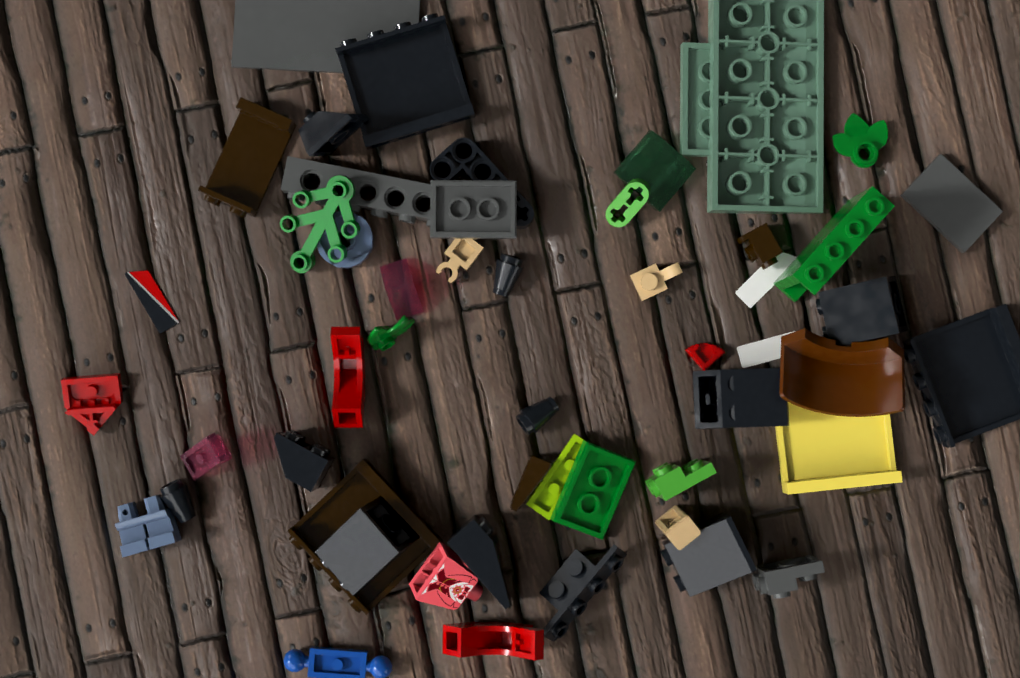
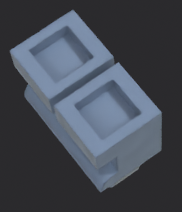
M161 494L144 499L147 510L146 515H138L135 501L117 506L120 522L115 523V527L120 534L122 558L182 540L174 514L169 508L166 509L165 502L160 497Z

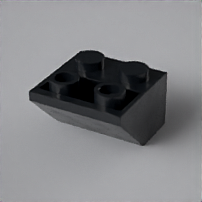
M294 430L276 433L274 440L285 478L310 492L319 489L335 459L329 456L331 451L317 443L315 445L307 444L304 442L306 437Z

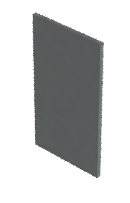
M235 0L231 67L343 74L335 48L341 47V42L353 38L361 41L367 39L369 33L383 30L384 33L395 30L394 27L404 22H411V25L419 23L420 0Z

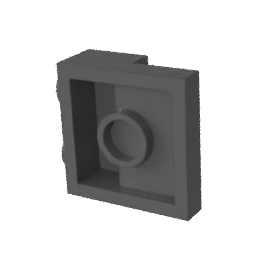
M812 555L755 565L757 570L755 574H752L755 590L760 591L761 595H773L774 599L791 596L790 591L798 590L796 578H799L800 581H810L817 579V574L825 573L822 560Z

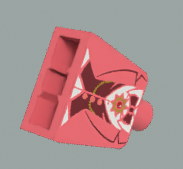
M440 541L409 583L417 601L452 610L458 609L466 598L472 601L479 600L483 592V587L477 584L478 577L455 551Z

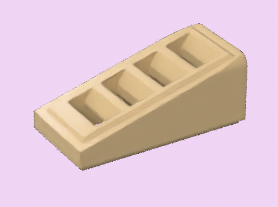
M677 505L673 506L655 521L658 528L678 550L683 549L701 534L692 519Z

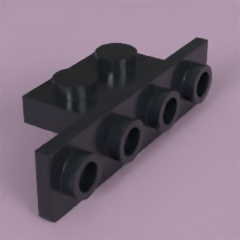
M614 544L597 565H594L577 549L574 550L539 592L558 610L543 629L545 638L554 642L565 635L569 628L568 625L572 620L585 611L587 602L593 595L598 594L604 588L605 581L612 572H616L623 565L624 558L627 555L623 550Z

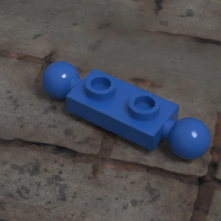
M311 646L309 656H306L299 649H292L285 654L283 660L284 666L291 672H299L304 667H308L307 677L366 678V672H370L375 678H386L392 671V663L388 657L379 655L372 660H367V650Z

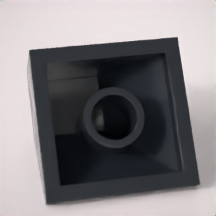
M313 111L304 118L303 122L305 124L298 131L305 150L310 157L329 156L365 124L369 118L366 114Z

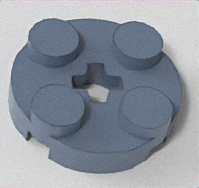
M341 211L335 212L334 217L339 234H341V226L344 220ZM354 214L355 221L360 225V233L350 240L351 245L349 247H345L347 257L343 261L334 263L328 258V250L331 247L326 230L317 245V249L323 259L337 268L356 267L362 264L373 250L374 237L372 229L366 220L359 215ZM349 224L347 225L348 233L354 234V227ZM334 249V255L337 258H341V252L338 249Z

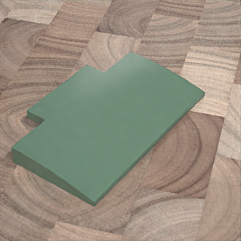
M708 0V43L683 42L680 45V156L707 157V213H823L824 0Z

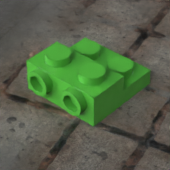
M698 458L683 465L684 471L678 465H671L665 462L652 470L654 475L648 477L649 479L645 480V483L653 496L667 501L717 472L711 462L698 460Z

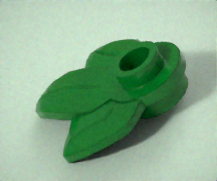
M852 113L845 123L844 133L832 136L833 145L839 154L850 157L855 166L868 168L876 163L879 156L878 150L887 143L888 129L885 120H880L869 127L861 117ZM860 150H865L868 153L867 159H862L859 156Z
M404 315L392 328L389 326L375 327L367 341L371 343L373 350L380 349L385 351L395 344L396 337L412 327L415 319L409 320Z

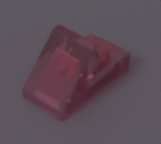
M213 433L182 454L180 458L195 481L229 461L232 456L221 437Z

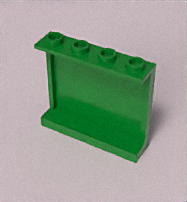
M873 186L849 199L773 284L793 302H796L807 289L813 295H816L895 205Z

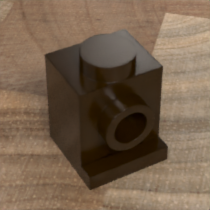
M767 223L737 239L739 244L745 242L747 245L744 250L752 263L756 262L758 266L761 265L763 270L777 263L776 256L783 253Z

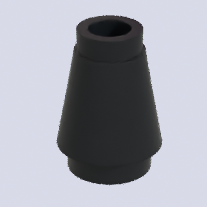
M505 253L501 254L500 259H497L493 293L509 297L524 268L522 267L523 259Z
M548 397L521 409L520 414L516 416V420L527 435H530L532 432L537 433L559 411V407L552 397Z
M180 478L160 488L162 493L161 499L176 518L179 519L180 523L196 516L187 484H183Z

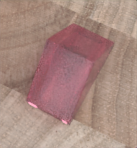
M407 258L380 266L385 290L397 321L404 315L410 317L424 312Z

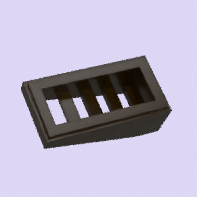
M534 455L529 457L511 501V510L517 511L521 508L551 469V462Z

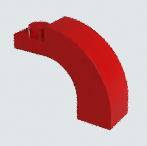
M331 327L330 336L334 361L332 402L334 428H363L365 355L361 327Z
M510 622L444 624L443 654L460 658L477 655H508L534 661L544 659V630L533 628V625Z

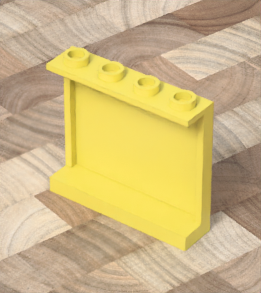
M788 402L789 426H775L783 493L789 495L903 482L901 471L896 470L890 414L870 417L835 416L810 411Z

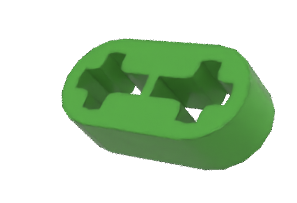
M638 178L631 180L610 203L605 215L610 225L614 227L625 226L647 202L651 189L645 180ZM631 187L633 189L642 188L641 195L643 198L637 196L633 201H630L629 198L633 193ZM625 204L627 206L623 214L625 218L621 216L618 219L613 216L615 214L614 209L619 210Z

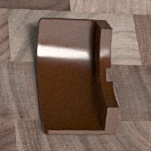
M806 328L781 336L780 397L798 407L835 416L870 417L902 412L905 409L904 349L889 337L867 342H851V347L836 345V340L821 337Z

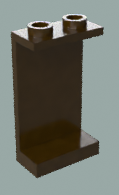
M240 97L236 106L240 113L206 187L200 185L198 191L205 195L203 200L218 207L221 202L231 206L230 212L245 218L247 214L256 216L297 125L293 120Z

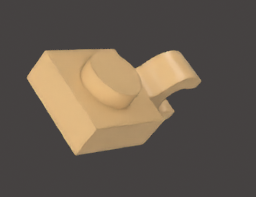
M678 262L660 271L655 263L630 275V278L641 301H644L667 290L668 288L664 281L683 272Z

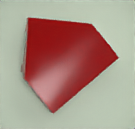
M120 373L65 377L61 379L64 407L67 409L65 414L73 416L87 427V431L92 435L98 432L123 402Z

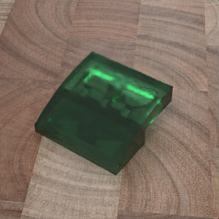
M649 130L613 173L626 185L636 178L645 180L651 189L647 203L660 212L696 168L654 131ZM631 187V189L634 192H637L643 198V196L641 195L643 191L642 188L638 187L637 189H633Z

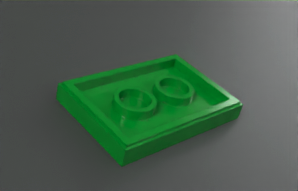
M583 440L550 519L553 522L603 540L636 461Z

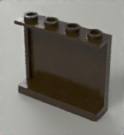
M366 458L362 459L293 527L287 530L291 535L289 537L291 543L298 550L304 549L311 556L308 559L318 571L323 569L330 576L328 581L338 592L343 590L350 598L348 603L358 613L363 611L365 615L434 550L439 541L443 542L440 536ZM382 496L420 538L366 587L352 596L349 591L340 585L339 579L333 572L321 563L320 557L315 551L361 507Z

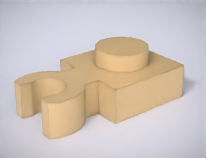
M454 239L444 252L450 258L449 261L441 263L437 267L436 273L440 275L445 268H449L452 270V276L448 282H455L458 277L459 267L461 266L467 271L484 250V247L473 239Z

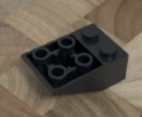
M780 368L693 371L695 429L789 426L788 402L782 399L779 394Z

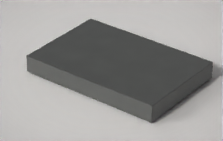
M942 154L937 155L900 195L961 253L966 252L1003 212Z
M430 180V238L516 239L517 181Z

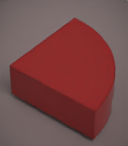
M698 343L685 349V352L702 371L709 368L725 353L720 347L709 343Z

